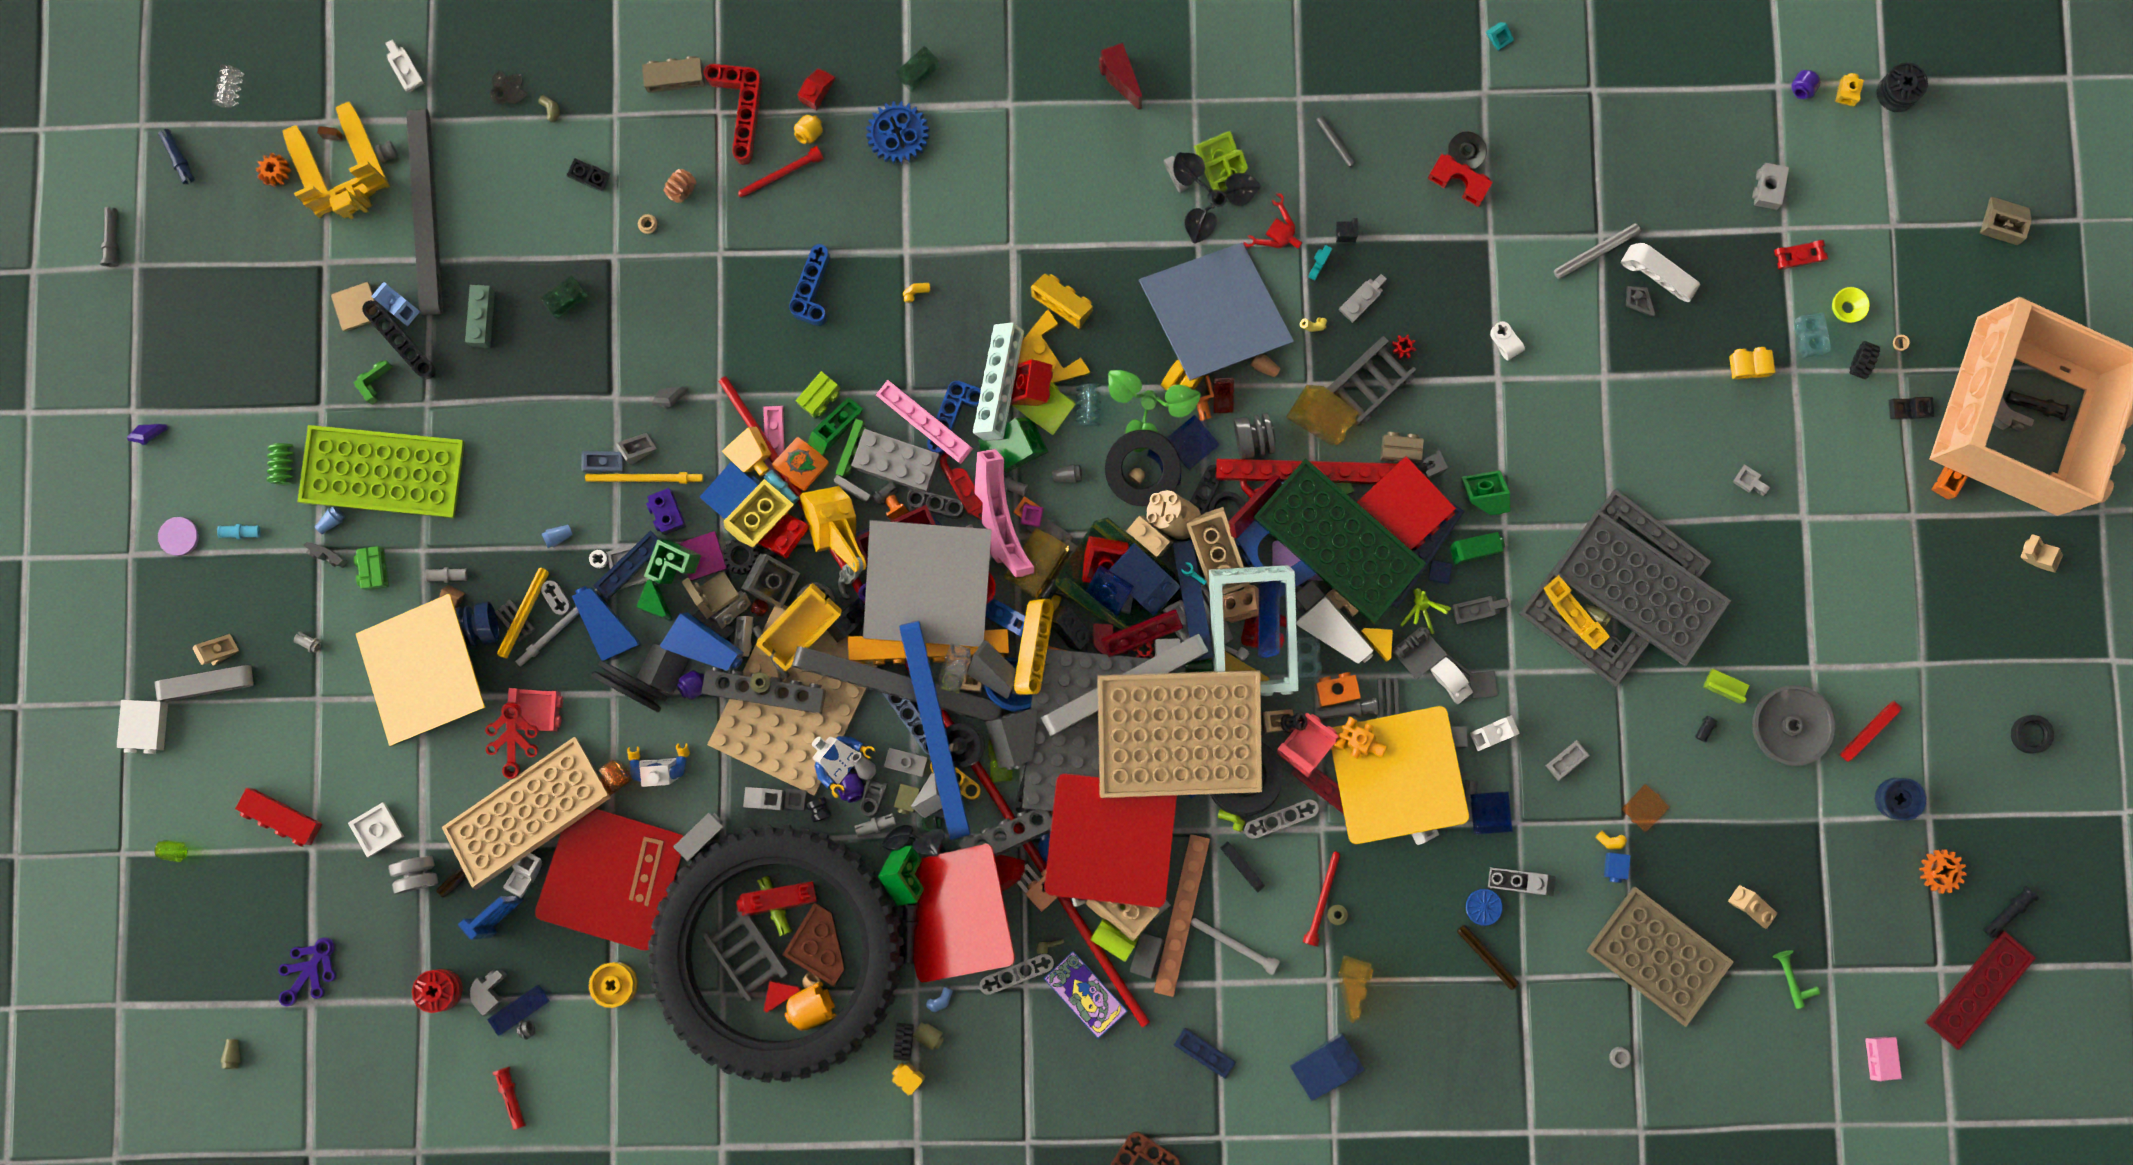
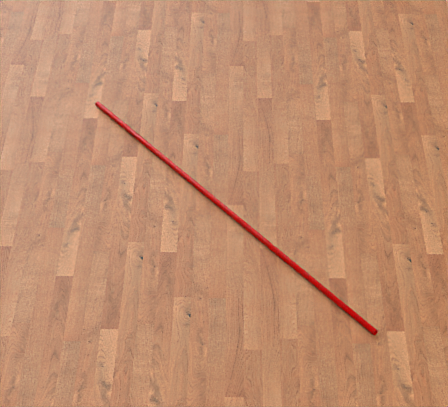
M727 376L722 377L718 382L746 425L758 428L771 452L768 458L773 463L779 455ZM777 471L783 481L789 484L788 487L795 495L800 497L803 493L802 490L789 482L787 476ZM799 498V500H797V502H798V504L800 505V507H801L802 510H803V507H802V504H801V501H800V498ZM829 549L842 569L847 563L833 549ZM859 577L851 583L857 594L863 585ZM905 661L904 666L906 667V669H907L908 672L910 673L909 667H908V662ZM941 710L945 728L953 725L954 722L947 711ZM978 761L971 765V768L1005 819L1010 818V821L1015 819L1016 817L981 763ZM1016 825L1013 828L1016 834H1022L1025 831L1021 825ZM1030 841L1022 845L1040 873H1042L1047 868V864L1033 842ZM1058 896L1057 899L1141 1027L1147 1025L1150 1022L1101 946L1091 941L1093 934L1068 897Z

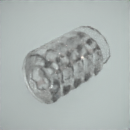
M221 64L222 70H219L218 73L221 77L217 78L218 85L215 87L218 92L214 93L216 99L212 100V103L224 108L238 106V103L233 101V99L240 97L235 93V91H241V88L236 86V84L243 83L238 77H243L244 73L240 72L236 67Z

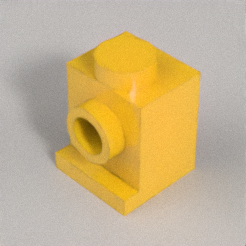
M1850 73L1844 75L1840 80L1835 102L1854 107L1860 101L1864 80L1859 79L1857 74Z

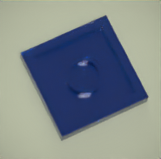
M1195 415L1167 437L1176 448L1180 460L1189 470L1220 446Z
M1100 565L1083 598L1117 618L1134 585Z
M1509 792L1470 794L1474 835L1512 832Z

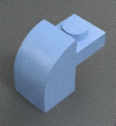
M385 282L371 296L406 326L420 313L417 308Z

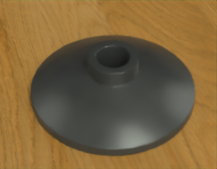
M1460 132L1449 142L1448 155L1455 158L1456 162L1461 165L1466 164L1475 169L1482 164L1486 157V144L1483 138L1475 132ZM1470 146L1472 151L1467 152L1465 147Z

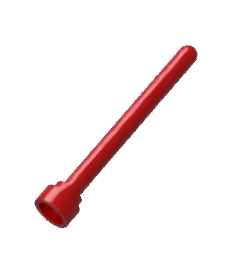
M818 146L811 148L808 155L739 190L738 196L745 197L810 162L814 163L817 161L818 163L824 160Z
M1337 851L1332 854L1310 931H1307V935L1304 934L1302 941L1318 947L1320 941L1318 938L1319 934L1317 933L1340 859V853Z

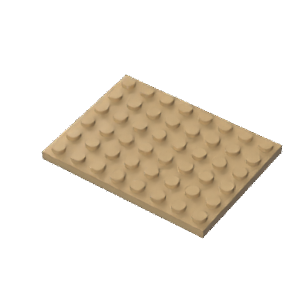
M783 605L782 608L774 606L763 629V633L783 614L788 606ZM826 630L809 649L849 660L848 637L852 636L848 635L837 643ZM755 645L743 670V676L751 677V673L761 672L765 673L769 678H782L784 683H790V680L802 682V686L809 687L810 683L822 685L821 689L826 690L822 714L729 699L707 745L816 796L822 782L817 778L814 767L816 762L813 760V756L818 750L812 746V743L817 737H821L826 741L830 736L833 738L844 736L867 688L801 670L793 666L787 670L790 676L783 680L769 656ZM873 662L865 663V665L871 667H878V665H873ZM747 681L742 682L740 685V690L746 692L749 689ZM782 688L779 692V696L782 699L789 695L787 688ZM769 689L760 694L766 695L769 692ZM807 691L799 694L801 702H805L809 697Z
M1259 670L1098 675L1100 798L1262 792Z

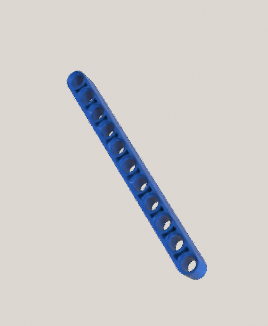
M919 621L899 625L950 840L969 836L971 835L952 753L949 749L950 745Z

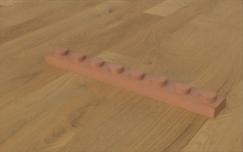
M1190 834L1154 987L1155 993L1174 996L1209 846V838Z

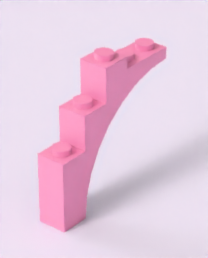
M996 449L977 452L975 494L983 502L982 524L986 529H992L990 555L997 563H1004L1015 577L1033 574L1034 566L1022 549L1010 518L1004 485V458Z

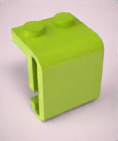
M1120 905V909L1124 910L1125 906ZM1103 918L1091 941L1125 962L1141 933L1132 941L1109 920Z

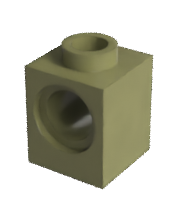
M900 784L894 807L898 808L899 813L909 815L910 812L915 813L911 805L921 789Z

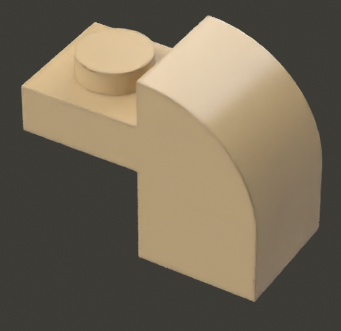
M2032 534L2030 540L2028 539L2025 542L2020 557L2029 564L2056 573L2063 554L2060 548L2044 544L2040 536Z

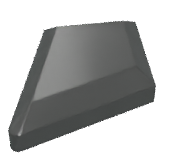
M1628 286L1626 307L1654 317L1655 312L1648 288Z
M680 386L660 389L654 397L652 405L663 406L664 409H668L689 391L688 387Z

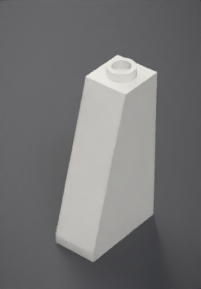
M1327 595L1296 621L1299 627L1358 664L1361 661L1367 662L1373 656L1374 647Z

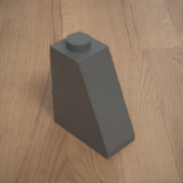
M984 640L974 653L967 674L1008 699L1012 693L1016 694L1014 689L1016 669L989 642Z

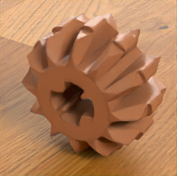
M678 169L668 178L669 180L665 183L664 192L672 201L681 203L688 199V196L692 194V190L695 189V177L684 169Z

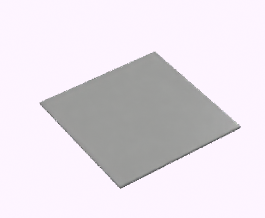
M870 520L863 638L902 641L899 625L919 621L925 643L979 647L984 641L992 529Z

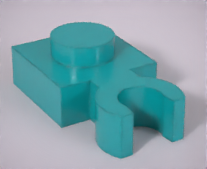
M1325 245L1323 250L1319 249L1314 257L1316 263L1309 273V278L1315 281L1330 256L1332 248Z

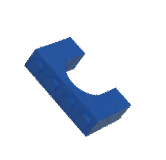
M1255 520L1237 539H1234L1237 548L1241 547L1245 554L1242 556L1248 565L1264 567L1258 557V546L1261 540L1270 533ZM1302 561L1291 566L1295 571V588L1316 575ZM1281 580L1263 581L1266 586L1263 590L1269 599L1273 597L1275 601L1285 595V583H1281Z

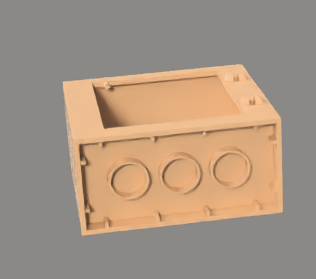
M2021 297L1977 317L1930 460L2056 516L2105 502L2111 495L2114 487V482L2109 479L2112 468L2121 461L2125 453L2126 446L2121 443L2124 431L2133 424V348ZM2014 359L2085 390L2058 474L2055 472H2051L2050 475L1985 447Z

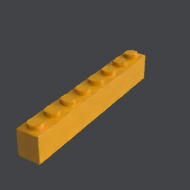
M1008 629L984 630V640L989 642L1004 658L1008 656ZM863 636L848 637V656L851 661L861 664L873 662V665H885V662L893 661V664H905V661H907L902 641L863 638ZM925 643L929 660L933 659L935 663L945 662V659L952 658L955 662L965 661V658H973L974 653L979 648L976 646Z

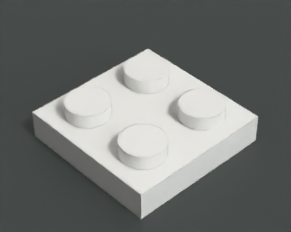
M385 802L348 822L367 857L373 856L404 837Z

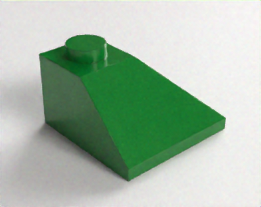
M1500 470L1461 477L1472 504L1490 515L1510 512V492Z

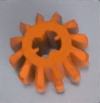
M270 153L269 158L263 155L264 161H258L260 167L255 168L259 173L258 178L263 180L265 185L271 184L273 187H276L277 183L284 185L283 179H289L286 173L291 172V169L287 167L289 162L284 160L279 154L276 156L274 153Z

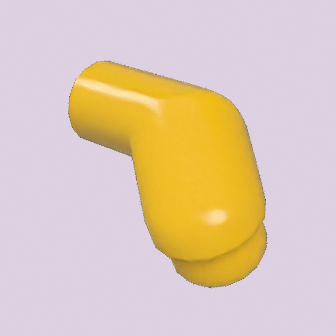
M912 284L903 291L904 301L910 303L914 301L915 294L929 293L930 284Z

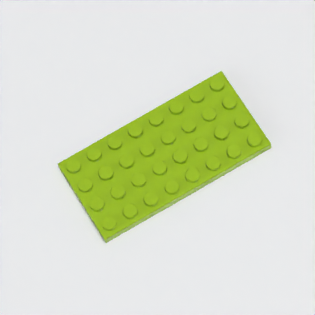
M308 425L297 502L455 518L465 441Z

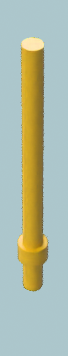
M679 472V474H585V481L679 482V484H688V482H703L704 475L688 474V472Z

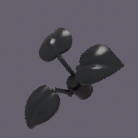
M1179 152L1175 156L1173 171L1177 181L1185 186H1190L1196 181L1209 192L1207 198L1210 205L1204 211L1200 208L1192 209L1187 213L1184 220L1185 229L1194 244L1206 239L1216 227V216L1208 212V210L1214 209L1215 206L1221 207L1225 205L1227 198L1230 203L1236 206L1245 205L1261 188L1259 182L1253 177L1243 173H1234L1226 179L1227 189L1224 192L1218 189L1212 190L1198 179L1205 171V163L1199 155Z
M943 808L930 815L934 816V830L918 838L912 834V826L902 825L893 829L885 837L882 847L892 851L899 850L906 846L910 838L915 840L913 849L920 854L938 857L939 854L946 853L942 845L945 833L938 828L937 823L938 818H945Z

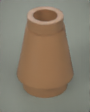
M1265 353L1255 356L1250 363L1254 370L1274 378L1280 371V367Z

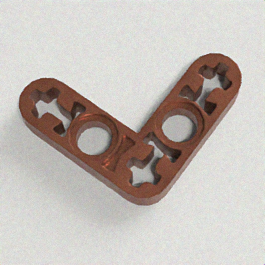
M1133 1132L1127 1137L1110 1165L1115 1163L1124 1165L1119 1160L1120 1155L1123 1153H1128L1131 1156V1162L1127 1165H1133L1139 1155L1154 1165H1167L1164 1161L1161 1164L1157 1163L1162 1158L1163 1152L1167 1154L1164 1158L1168 1161L1174 1159L1175 1165H1180V1162L1174 1154L1140 1132ZM1137 1136L1141 1137L1140 1142L1142 1144L1136 1145L1134 1147L1133 1151H1137V1153L1134 1155L1130 1150L1125 1149L1126 1145H1128V1147L1130 1148L1133 1144L1131 1138H1137ZM1149 1148H1158L1159 1156L1157 1158H1150L1148 1156Z

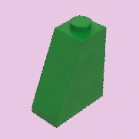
M1498 532L1455 541L1449 548L1454 565L1456 566L1500 554L1504 551L1505 543L1503 537L1499 536Z

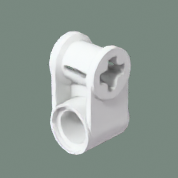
M1499 322L1491 329V338L1507 361L1525 351L1522 341L1516 336L1507 322ZM1503 329L1504 333L1499 335L1497 331Z

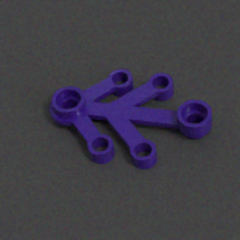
M320 938L314 946L294 947L291 949L290 956L293 959H300L303 955L308 954L314 955L310 961L279 966L278 972L282 976L302 971L290 990H285L279 995L281 1005L287 1007L296 1003L297 993L309 976L312 987L311 996L314 999L324 996L325 991L320 987L317 967L321 959L324 968L323 980L331 982L336 979V972L332 970L330 955L335 950V945L330 938ZM323 944H327V951H323ZM296 949L300 951V955L298 957H296L294 954ZM284 966L288 968L286 974L282 970ZM328 972L332 973L330 980L326 976ZM316 989L320 990L319 996L315 995ZM289 994L292 995L291 1002L287 1000Z

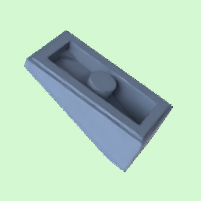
M582 451L581 471L586 473L622 472L623 455L621 452Z

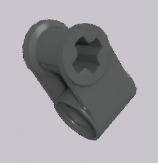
M872 778L867 780L860 804V810L865 816L874 817L878 814L887 791V782L883 784L872 780ZM869 802L875 805V809L871 813L865 812L864 809L865 805Z

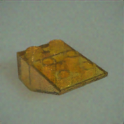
M1344 955L1338 976L1346 1018L1349 1022L1354 1023L1355 1019L1359 1020L1362 1008L1359 1005L1361 1000H1365L1368 990L1365 988L1366 981L1371 980L1373 969L1370 963Z

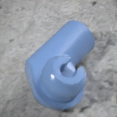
M944 987L941 996L937 999H929L926 1007L932 1012L946 1008L953 990Z

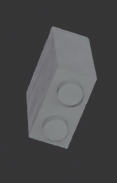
M708 813L674 848L689 862L694 855L723 829L721 825L723 821L715 813L713 815Z

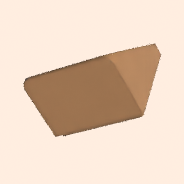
M447 585L441 590L439 598L450 594L454 608H458L465 593Z

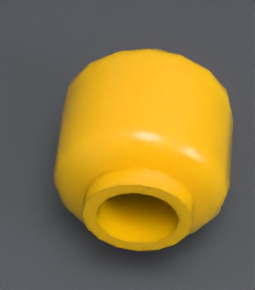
M804 115L794 126V135L797 140L803 144L814 143L823 132L821 120L817 116Z

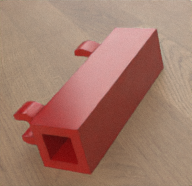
M813 881L741 894L739 900H737L738 912H741L742 917L813 904L817 901Z

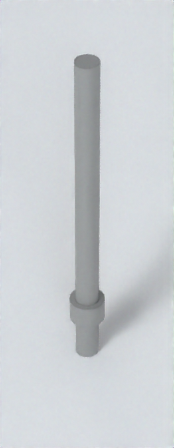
M577 607L573 608L534 645L531 644L527 647V651L515 662L521 667L531 657L540 653L539 650L580 614Z

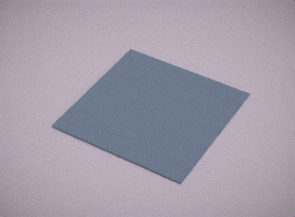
M1243 243L1139 279L1189 381L1294 342Z

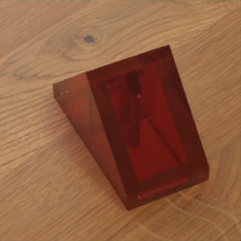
M1214 378V413H1234V378Z

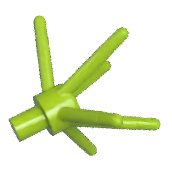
M1417 588L1413 591L1415 606L1400 626L1403 627L1414 613V624H1418L1420 610H1422L1431 634H1434L1426 609L1432 606L1444 614H1448L1451 607L1430 601L1426 592H1422L1420 588Z

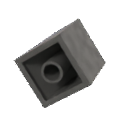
M1036 708L1016 711L985 722L999 768L1006 767L1007 770L1019 769L1027 766L1026 762L1033 760L1037 719Z

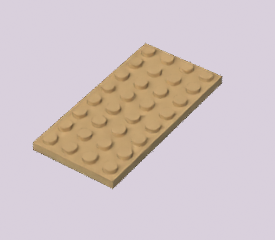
M573 737L444 825L442 829L472 888L477 890L611 797L581 743L576 737Z

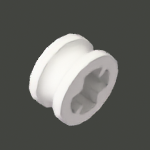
M595 550L590 554L589 562L595 568H604L608 564L607 554L601 550ZM596 555H603L604 558H601L603 560L601 564L598 562L595 564Z

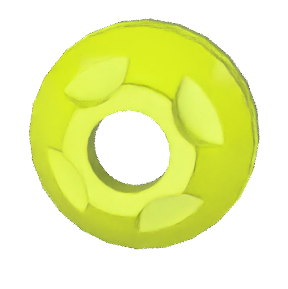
M1847 287L1840 290L1832 302L1835 316L1846 323H1855L1862 320L1867 315L1870 307L1867 295L1855 287ZM1848 302L1852 305L1853 310L1851 313L1843 311V303Z

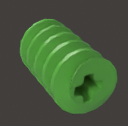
M274 443L268 446V450L272 453L267 455V458L271 459V461L267 462V466L271 467L267 470V474L272 476L267 477V482L277 485L292 484L287 482V479L293 477L287 474V471H291L293 468L287 466V464L292 463L293 460L287 458V456L293 455V452L288 451V448L294 447L293 444Z

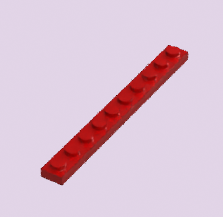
M1217 459L1216 480L1268 481L1276 474L1280 476L1281 482H1285L1302 461ZM1309 461L1332 482L1351 484H1376L1397 464Z

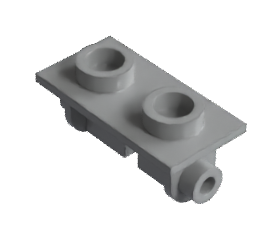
M740 590L738 592L739 597L731 602L728 607L725 606L711 616L715 622L717 621L721 629L730 624L733 619L752 604L745 592L743 593Z

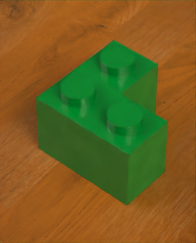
M657 540L644 576L659 584H672L676 571L695 573L702 555L671 540Z
M906 846L899 850L891 851L878 875V878L897 906L917 903L924 890V887L915 875L922 860L913 849V846Z

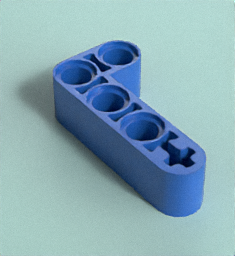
M822 244L812 247L789 306L792 315L796 319L815 326H822L827 321V314L824 308L813 303L830 261V254ZM823 252L824 256H820L818 260L817 254ZM811 270H818V274L816 276H809V272ZM805 287L811 288L810 293L806 295L802 294V290ZM803 305V311L795 312L796 306ZM815 312H822L821 318H813Z
M961 381L951 382L936 419L942 424H948V429L953 432L963 404L972 408L978 407L979 401L973 402L970 398L973 394L980 395L981 389ZM960 387L963 391L960 395H954L952 390ZM949 405H953L956 408L951 414L945 412L946 407ZM928 438V450L942 455L945 451L940 447L934 450L932 444L935 443Z

